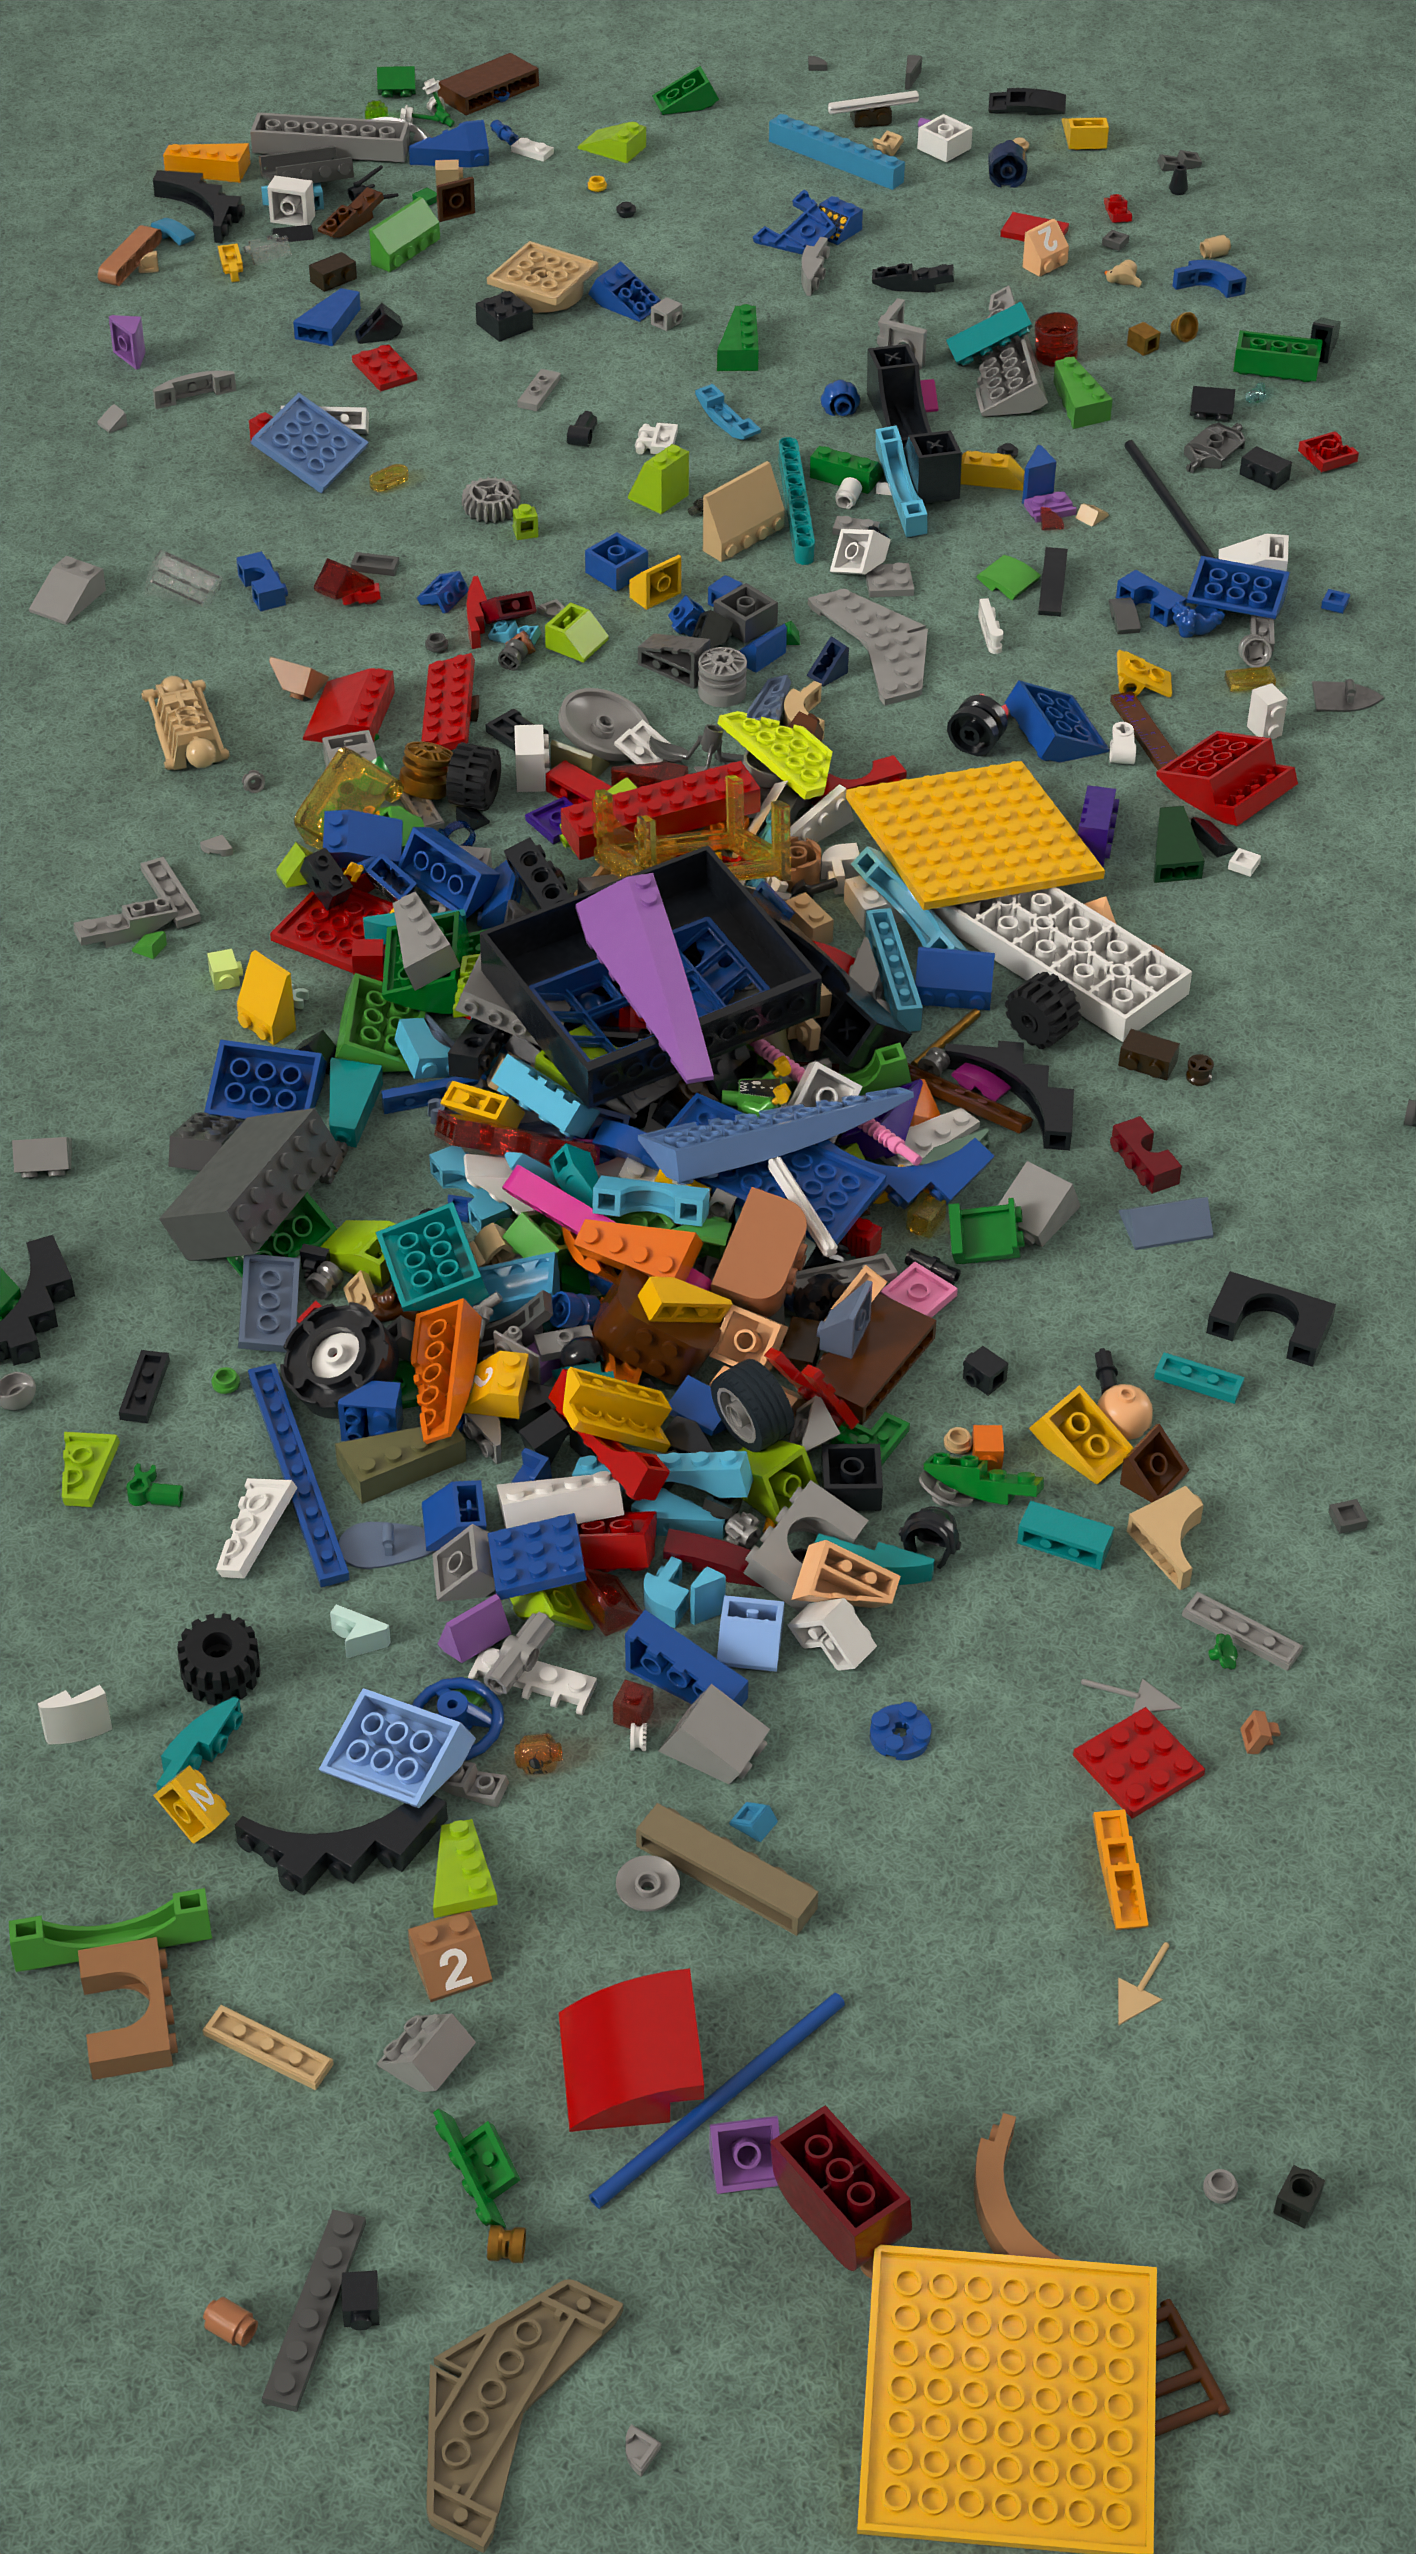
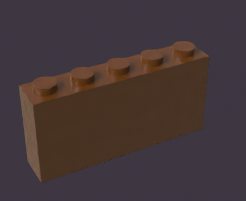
M508 53L441 80L439 82L441 88L438 90V96L442 97L446 104L467 116L500 102L494 96L497 98L499 96H506V93L501 90L509 92V98L538 87L539 68L512 53ZM497 90H499V91L501 92V94H500V93L494 94V92L497 91Z
M879 1293L871 1302L870 1322L852 1359L830 1352L824 1353L821 1356L816 1368L823 1372L825 1375L823 1380L827 1385L829 1383L832 1384L836 1390L834 1395L847 1404L859 1420L858 1424L863 1426L935 1339L937 1320Z

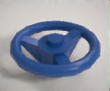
M464 1677L442 1679L426 1687L412 1703V1706L423 1709L437 1695L438 1715L461 1722L468 1731L473 1726L489 1728L488 1733L478 1743L472 1745L464 1761L471 1760L485 1753L498 1739L504 1724L503 1705L496 1693L480 1681ZM464 1689L476 1692L485 1698L491 1708V1713L468 1702L463 1693L451 1690Z

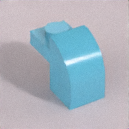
M671 1556L667 1564L659 1568L656 1576L646 1573L644 1578V1607L661 1621L676 1629L689 1609L690 1590L678 1585L682 1579V1560Z

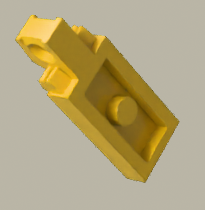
M238 244L218 246L223 272L230 274L232 282L240 281L239 272H243V262Z

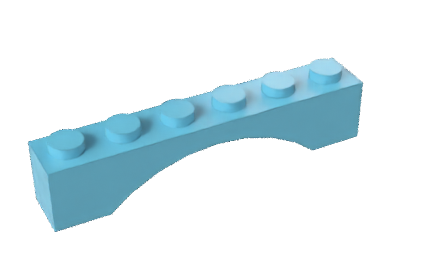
M897 425L876 429V451L905 536L907 538L927 534V512L923 500L919 498L912 484Z
M867 846L851 863L861 877L904 917L917 934L923 947L968 951L932 909L923 910L882 851Z
M728 1450L725 1452L700 1451L697 1453L672 1452L669 1454H656L671 1471L665 1482L691 1485L707 1491L718 1498L748 1497L754 1479L747 1451ZM598 1456L579 1457L572 1476L593 1475L600 1471H609V1469L598 1461ZM619 1483L620 1491L625 1490L624 1487Z

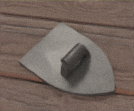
M1347 679L1345 682L1312 681L1316 711H1359L1376 705L1384 698L1372 689L1355 684L1353 679Z

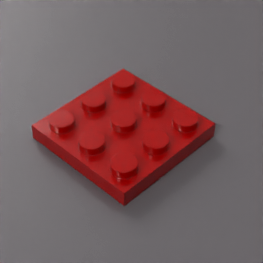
M1146 1707L1078 1746L1073 1751V1756L1117 1804L1122 1809H1125L1131 1819L1205 1774V1768Z

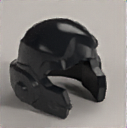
M935 1506L922 1508L920 1511L912 1513L905 1521L903 1527H900L898 1533L901 1536L904 1550L917 1553L915 1537L921 1542L946 1548L937 1564L938 1569H941L946 1564L951 1554L955 1555L956 1551L960 1550L962 1544L954 1516L946 1509Z

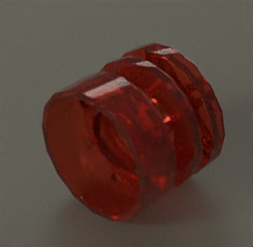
M1053 312L1042 315L1035 321V357L1037 361L1043 365L1055 367V361L1066 357H1075L1077 359L1078 321L1074 316L1063 312Z

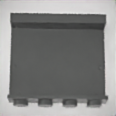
M335 146L259 156L261 176L269 182L272 181L274 176L311 180L313 183L354 178L352 157L337 159Z

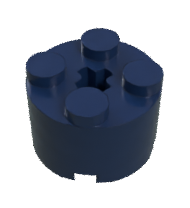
M1012 140L996 145L988 155L989 177L992 183L997 187L1008 185L1010 188H1016L1026 179L1028 170L1026 152Z

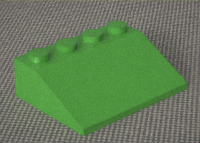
M355 973L345 993L335 1058L381 1065L382 1072L410 1071L394 1040L399 1019H425L426 1012L420 1010L419 1013L416 1009L407 1008L383 999V982Z

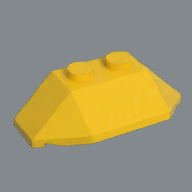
M966 451L962 454L961 484L1023 491L1025 471L1011 455L979 451Z

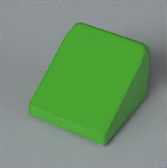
M160 931L145 934L132 948V952L154 959L167 945L166 933Z

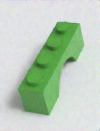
M901 1043L876 1049L872 1060L863 1069L851 1074H841L863 1086L858 1096L866 1095L868 1092L898 1087L911 1082L907 1058Z

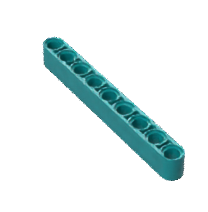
M784 437L779 440L778 461L794 560L798 564L809 565L814 561L815 539L797 439Z

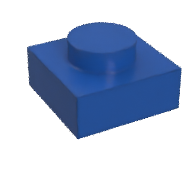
M1328 589L1322 600L1321 608L1343 614L1349 602L1350 594Z

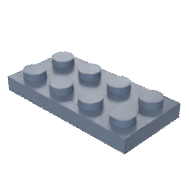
M258 1254L244 1255L238 1338L239 1349L286 1353L283 1346L297 1323L300 1258Z

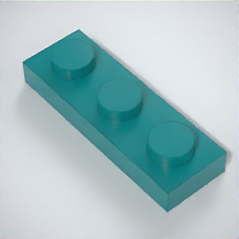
M1165 1352L1154 1374V1379L1233 1404L1237 1401L1245 1378Z

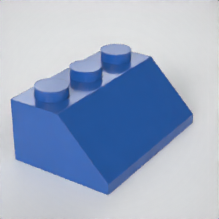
M507 860L493 869L501 875L492 896L481 905L483 912L478 913L477 924L478 927H482V930L504 923L508 900H514L520 904L523 887L508 866Z
M918 947L915 985L921 1004L925 1006L990 1010L995 953Z

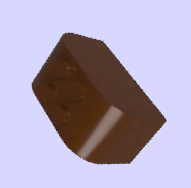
M625 1265L601 1302L593 1328L595 1339L600 1342L606 1352L636 1368L638 1367L666 1383L681 1385L688 1375L694 1378L717 1345L722 1331L720 1327L724 1318L720 1323L650 1322L638 1298V1294L649 1279V1276Z

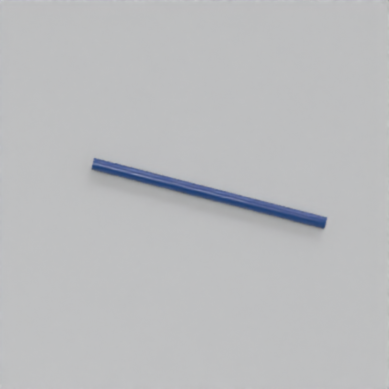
M833 1993L593 2191L589 2195L590 2201L598 2209L603 2207L845 2006L843 1998L838 1993Z

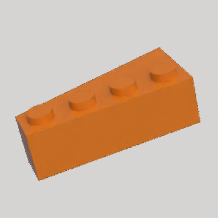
M585 1219L573 1244L582 1255L617 1269L623 1270L624 1266L628 1265L649 1277H674L686 1282L704 1243L695 1232Z

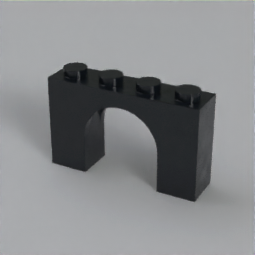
M1230 1271L1209 1314L1206 1333L1233 1342L1240 1324L1246 1316L1259 1311L1275 1312L1286 1317L1295 1328L1289 1341L1286 1359L1313 1367L1332 1325L1336 1304Z

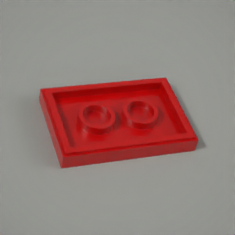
M1012 212L1001 229L1000 237L1025 242V232L1051 219ZM1057 221L1065 236L1069 229V223Z

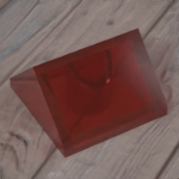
M327 558L314 584V590L338 600L375 584L374 580L351 567Z
M585 1567L587 1580L576 1583V1595L605 1637L633 1625L642 1614V1610L619 1578L615 1575Z

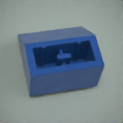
M371 1381L339 1399L338 1412L341 1441L401 1431L404 1421L401 1383Z
M481 1480L451 1482L422 1502L426 1551L439 1550L471 1524L486 1530Z

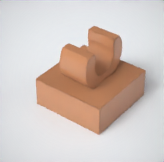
M1254 1710L1240 1728L1248 1754H1259L1265 1745H1273L1272 1736L1281 1735L1278 1724L1268 1722L1264 1711Z

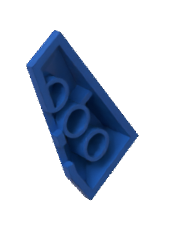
M484 120L460 123L458 127L452 130H444L442 134L436 137H428L408 146L410 165L435 166V160H459V167L488 166L489 147Z

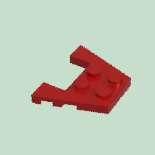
M772 1347L763 1355L798 1389V1394L808 1402L815 1396L821 1397L837 1427L842 1425L852 1430L859 1423V1420L847 1404L834 1395L836 1390L832 1384L829 1383L827 1385L823 1380L825 1375L820 1369L808 1364L802 1372H799L781 1351Z

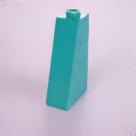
M331 1058L329 1127L335 1141L345 1142L348 1146L357 1148L383 1086L381 1065Z

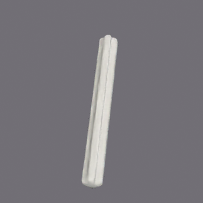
M917 91L832 102L828 104V112L830 114L915 103L919 101V94Z
M778 1156L769 1159L768 1169L787 1199L796 1203L804 1212L807 1222L806 1228L823 1255L826 1257L835 1255L838 1248L837 1244L783 1160Z

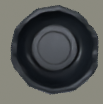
M589 1336L574 1338L563 1346L560 1355L564 1367L606 1361L600 1342Z

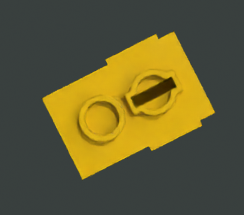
M1118 650L1117 668L1120 693L1127 692L1126 687H1136V691L1133 693L1135 696H1138L1146 687L1166 697L1172 696L1171 672L1148 663L1145 659L1127 651Z

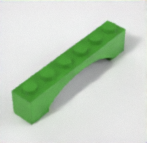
M205 1888L173 1893V1899L156 1910L113 1924L99 1926L61 1925L42 1920V1915L9 1921L10 1946L16 1972L79 1962L78 1950L157 1937L159 1948L212 1939Z

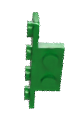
M438 2108L433 2112L438 2122L435 2128L439 2136L448 2143L451 2149L448 2153L450 2160L457 2169L461 2170L465 2178L462 2180L464 2189L475 2199L478 2205L475 2208L478 2218L485 2226L499 2225L506 2228L494 2199L521 2179L495 2126L487 2121L463 2138L454 2118Z

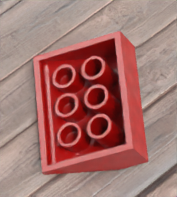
M369 668L327 681L304 733L303 740L323 743L322 738L369 730L374 742L375 734L379 732L395 693L393 671Z

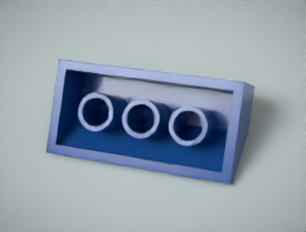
M432 827L412 828L398 863V867L417 883V887L452 911L464 909L466 919L492 896L501 875Z

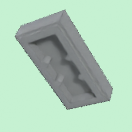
M590 1325L534 1335V1342L541 1362L559 1359L563 1346L576 1337H593Z

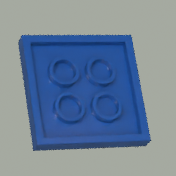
M575 1513L488 1533L495 1591L500 1600L587 1580Z

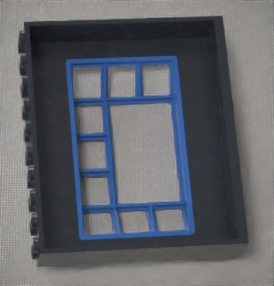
M709 845L629 875L636 876L653 873L688 982L694 981L717 1009L698 1017L709 1060L820 1015L822 976ZM624 878L480 932L481 971L588 1109L679 1073L671 1063L669 1054L659 1046V1040L655 1035L616 1050L593 1021V1019L629 1006L630 1003L611 983L614 981L609 975V970L605 964L600 963L595 950L590 949L576 910V904ZM710 931L721 946L694 967L683 952L704 933ZM726 954H729L741 970L714 991L702 975ZM746 978H749L760 991L727 1006L721 1000ZM602 986L613 999L585 1011L575 997ZM544 1000H565L573 1011H551ZM561 1022L583 1023L593 1036L570 1035ZM581 1047L603 1048L607 1054L590 1060Z

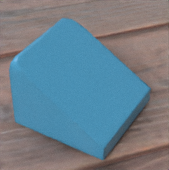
M746 1802L729 1824L756 1841L762 1842L778 1821L769 1805Z

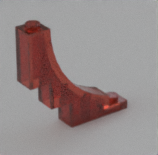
M438 1110L434 1135L452 1146L484 1150L490 1154L505 1156L506 1152L523 1153L544 1165H550L549 1159L567 1143L590 1152L595 1164L597 1151L594 1149L595 1145L588 1141L517 1129L470 1116L454 1114L447 1110Z

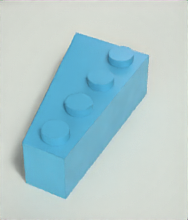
M510 1054L506 1055L491 1080L499 1086L498 1092L509 1098L515 1097L519 1100L518 1105L530 1112L532 1110L539 1114L538 1118L550 1125H555L560 1129L561 1133L571 1139L574 1136L585 1138L600 1113V1110L595 1107L588 1109L578 1096L518 1057Z

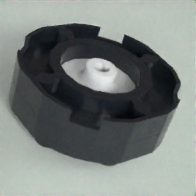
M349 1302V1305L335 1307L331 1303L311 1312L291 1331L283 1346L286 1350L284 1364H280L283 1381L313 1414L329 1419H339V1399L371 1381L393 1382L399 1363V1350L395 1338L366 1306Z

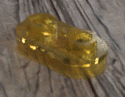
M394 464L371 474L369 477L370 488L374 491L382 492L406 482L409 478L408 468L402 464Z

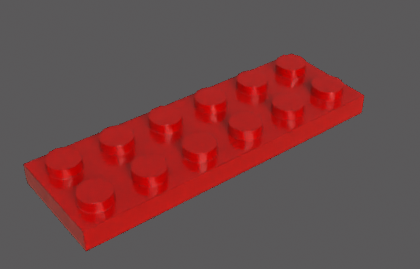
M472 653L457 655L451 659L439 660L429 664L422 742L441 745L449 750H454L461 742L468 743L475 659Z

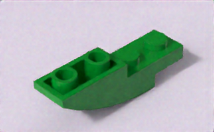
M939 1452L931 1455L924 1463V1470L948 1487L970 1497L991 1503L1009 1505L1015 1498V1495L1037 1497L1044 1489V1477H1036L1031 1472H1020L1017 1475L1007 1474V1471L1002 1469H993L987 1472L988 1461L979 1460L974 1455H965L957 1458L950 1457L949 1453Z

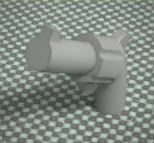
M497 1291L479 1305L473 1306L474 1310L482 1317L479 1343L483 1340L485 1325L489 1323L490 1316L494 1312L492 1308L503 1301L502 1296Z

